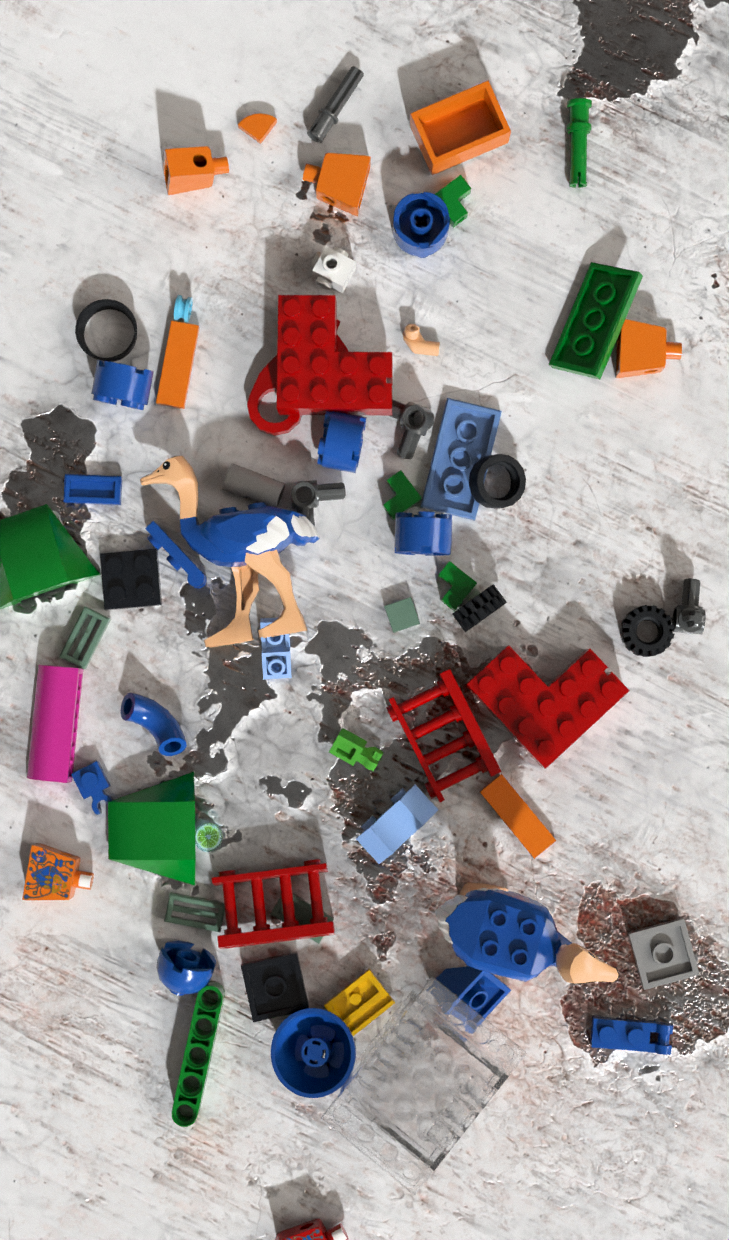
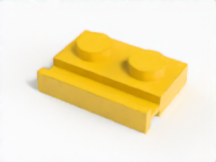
M369 968L327 1001L324 1006L329 1012L341 1018L354 1036L395 1004V1000L389 995Z

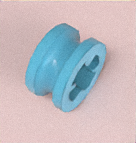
M182 295L177 296L174 307V320L178 321L179 318H183L184 322H189L193 306L192 297L183 299Z

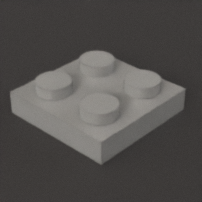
M684 918L627 932L644 990L700 975Z

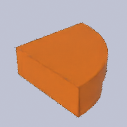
M252 114L240 121L238 128L261 144L277 123V119L268 114Z

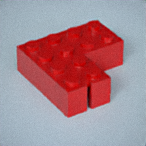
M278 295L277 411L279 415H325L326 411H335L352 415L392 416V352H337L336 295Z
M508 645L465 684L544 769L553 763L630 691L613 672H604L608 667L591 648L586 649L553 681L546 685Z

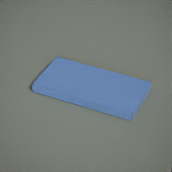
M447 398L420 508L475 521L479 503L471 494L469 475L475 463L481 458L491 455L502 411ZM486 470V472H485V474H484V481H483V483L485 482L487 470Z

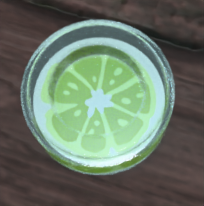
M204 823L195 830V845L200 850L211 852L221 845L223 833L216 824Z

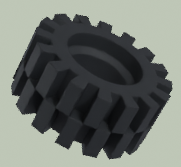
M493 584L452 613L462 629L467 632L507 602Z
M644 605L630 611L626 618L623 619L621 623L623 625L620 629V634L623 637L621 640L626 644V648L637 656H656L663 653L672 644L670 642L671 639H674L673 629L675 627L674 624H671L670 620L672 618L670 615L665 614V610L659 609L654 605ZM643 620L652 621L657 626L658 634L652 642H644L637 635V626Z

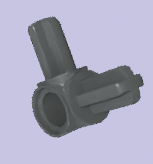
M392 399V416L390 417L400 420V425L405 429L397 455L405 459H412L421 435L425 436L427 430L434 424V414L427 407L413 402L403 404ZM421 411L423 421L419 426H416L413 420L414 415Z
M317 480L297 482L291 490L292 509H297V513L305 515L315 526L313 508L319 506V501L344 499L346 496L345 485L342 482L317 484ZM301 486H307L312 491L311 498L306 502L299 501L295 495L296 490Z
M688 578L683 581L682 604L677 605L673 611L672 624L675 627L673 632L703 634L706 614L703 607H699L700 580Z

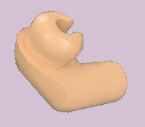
M408 324L405 327L403 340L413 353L438 356L440 342L425 341L419 332L420 328L416 324Z

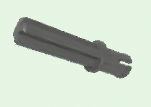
M352 66L326 107L319 109L317 119L307 131V135L313 141L322 143L332 126L338 123L337 116L364 76V73L357 67Z

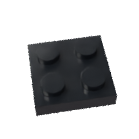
M157 549L100 554L104 610L162 606Z
M297 951L241 964L253 1022L293 1014L299 1010L310 1008Z

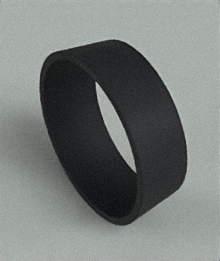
M112 299L97 300L87 305L79 314L75 326L76 339L82 350L89 356L101 361H117L126 357L135 346L137 340L136 319L131 310L119 301ZM108 309L117 310L125 314L132 322L134 328L133 340L129 347L117 356L109 358L98 357L86 345L84 338L86 324L97 312Z

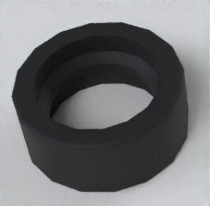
M495 454L483 457L474 464L469 475V487L472 496L479 504L486 508L498 509L512 506L521 498L525 491L526 476L524 469L516 459L509 455ZM493 465L505 467L511 479L508 494L501 498L491 497L485 490L483 483L486 470Z

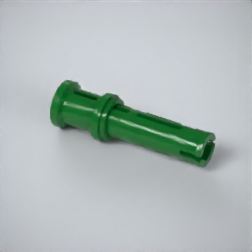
M575 98L567 101V108L570 109V121L566 126V130L571 135L569 187L576 188V184H578V188L587 186V135L592 130V125L589 123V108L592 107V101L586 98Z

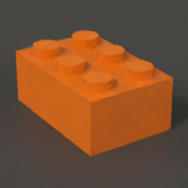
M489 80L410 113V128L431 175L509 142L511 130Z

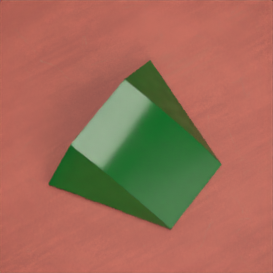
M47 504L0 520V609L21 603L22 600L71 583L76 584L101 575Z
M194 771L108 801L109 860L195 886Z

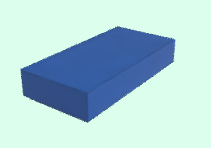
M65 474L64 503L121 505V476Z

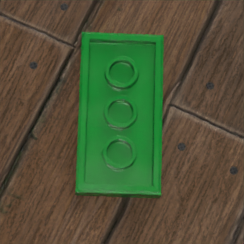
M591 262L549 365L554 369L601 380L643 275L638 271Z

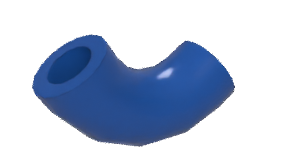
M128 693L125 695L120 710L123 720L139 724L147 729L155 738L158 750L162 755L174 756L185 750L187 744L179 722L166 708L156 701L139 694Z

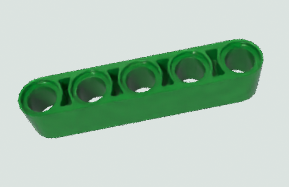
M209 981L208 985L198 992L172 1107V1119L181 1127H188L196 1121L202 1104L225 998L223 986L216 981ZM206 990H214L218 994V1001L215 1003L207 1002L204 998V992ZM202 1018L208 1019L212 1023V1029L209 1031L201 1030L198 1027V1020ZM195 1047L202 1048L206 1053V1057L204 1059L194 1058L191 1049ZM195 1076L199 1080L200 1085L196 1088H191L186 1084L185 1078ZM183 1104L189 1105L193 1109V1114L190 1116L182 1115L179 1111V1106Z

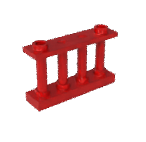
M450 669L439 674L441 680L437 681V685L399 704L392 697L388 699L390 705L386 707L392 721H399L429 781L424 785L431 799L437 797L439 802L445 800L441 791L479 772H482V774L488 772L491 777L502 772ZM441 695L444 697L450 696L454 705L449 707V711L411 730L409 729L403 714ZM455 720L456 722L462 720L467 730L462 733L463 736L422 755L415 740ZM467 746L469 748L475 746L479 757L475 758V762L435 781L428 767L429 765Z
M320 859L304 861V866L244 874H236L235 870L218 872L219 877H213L212 884L223 886L227 929L224 930V935L217 936L218 948L228 949L336 935L334 922H328L327 917H324L319 873L328 872L327 864H321ZM308 874L313 918L310 919V924L299 925V921L295 920L291 876ZM279 878L284 922L281 923L282 928L270 929V924H267L262 880ZM251 882L255 926H253L252 932L242 933L241 928H238L234 884Z

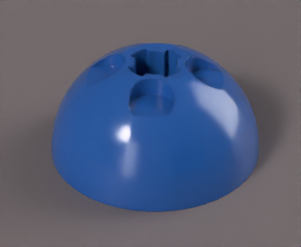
M308 1008L288 1016L277 1028L271 1044V1062L276 1076L288 1090L306 1098H320L337 1091L350 1077L356 1061V1045L349 1027L337 1015L323 1009Z

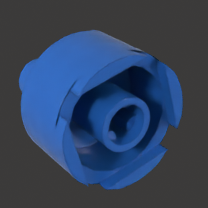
M430 192L412 193L405 196L396 206L393 217V236L397 245L404 252L419 258H426L437 252L446 242L449 231L450 217L446 204L441 198ZM422 222H425V223H426V227H424V226L417 227V226H416V223H418V224H421Z
M97 360L91 392L94 395L93 400L117 405V400H121V406L144 410V405H148L154 371L147 369L139 370L130 365Z
M326 411L323 438H320L318 447L319 456L317 464L325 468L356 473L367 417Z
M420 511L418 515L397 512L395 517V553L403 555L422 554L425 556L451 555L452 515L436 514L435 516V512Z

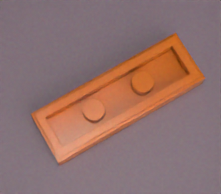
M171 321L156 399L157 405L185 409L200 330L199 325Z
M502 774L479 791L534 859L556 841Z

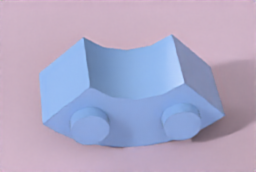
M416 785L412 786L407 792L403 788L400 789L390 799L393 804L377 819L372 815L361 826L364 831L356 840L378 864L392 855L438 811L437 807Z

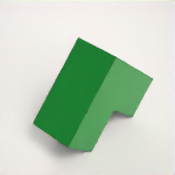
M461 175L435 194L446 204L450 224L453 228L468 216L467 210L460 201L471 193V187Z
M401 470L387 480L386 483L396 496L383 504V508L394 521L397 512L408 511L420 502L422 497Z
M450 561L438 575L439 578L451 586L441 601L455 612L477 582Z

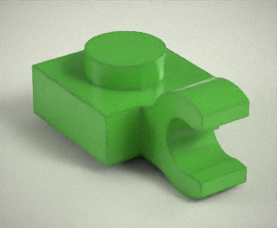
M344 728L341 729L329 750V753L354 766L357 761L371 771L375 770L384 752L377 747L366 748L367 741Z

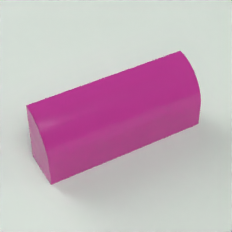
M38 665L27 770L28 779L61 783L72 782L73 777L71 774L74 769L83 669Z

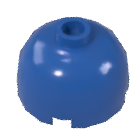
M185 941L167 942L165 947L161 948L156 968L159 980L175 995L182 996L199 992L208 985L217 963L215 957L204 948L202 952L192 950L191 948L194 944Z

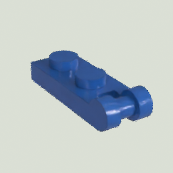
M152 521L145 528L150 533L147 537L150 543L157 550L163 547L169 553L166 559L177 571L181 567L188 574V583L197 589L203 588L207 583L205 574Z
M592 1016L590 1046L592 1048L670 1055L672 1045L669 1044L670 1034H673V1024ZM650 1032L658 1033V1042L650 1041Z

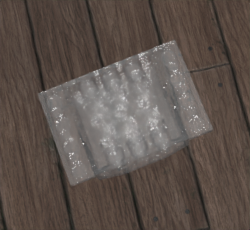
M432 977L419 994L414 990L411 991L356 1060L350 1077L340 1087V1094L321 1116V1120L415 1196L527 1053L440 981Z

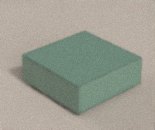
M411 597L384 606L393 633L420 624Z

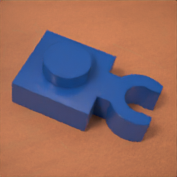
M99 761L71 774L83 799L92 797V809L96 815L102 813L99 808L101 800H105L107 803L114 800L104 792V789L111 785Z

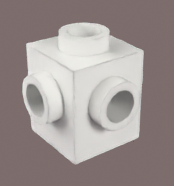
M325 246L323 252H317L312 260L313 278L316 279L315 282L322 288L330 290L332 287L343 293L356 270V261L348 258V253L338 247L331 249Z

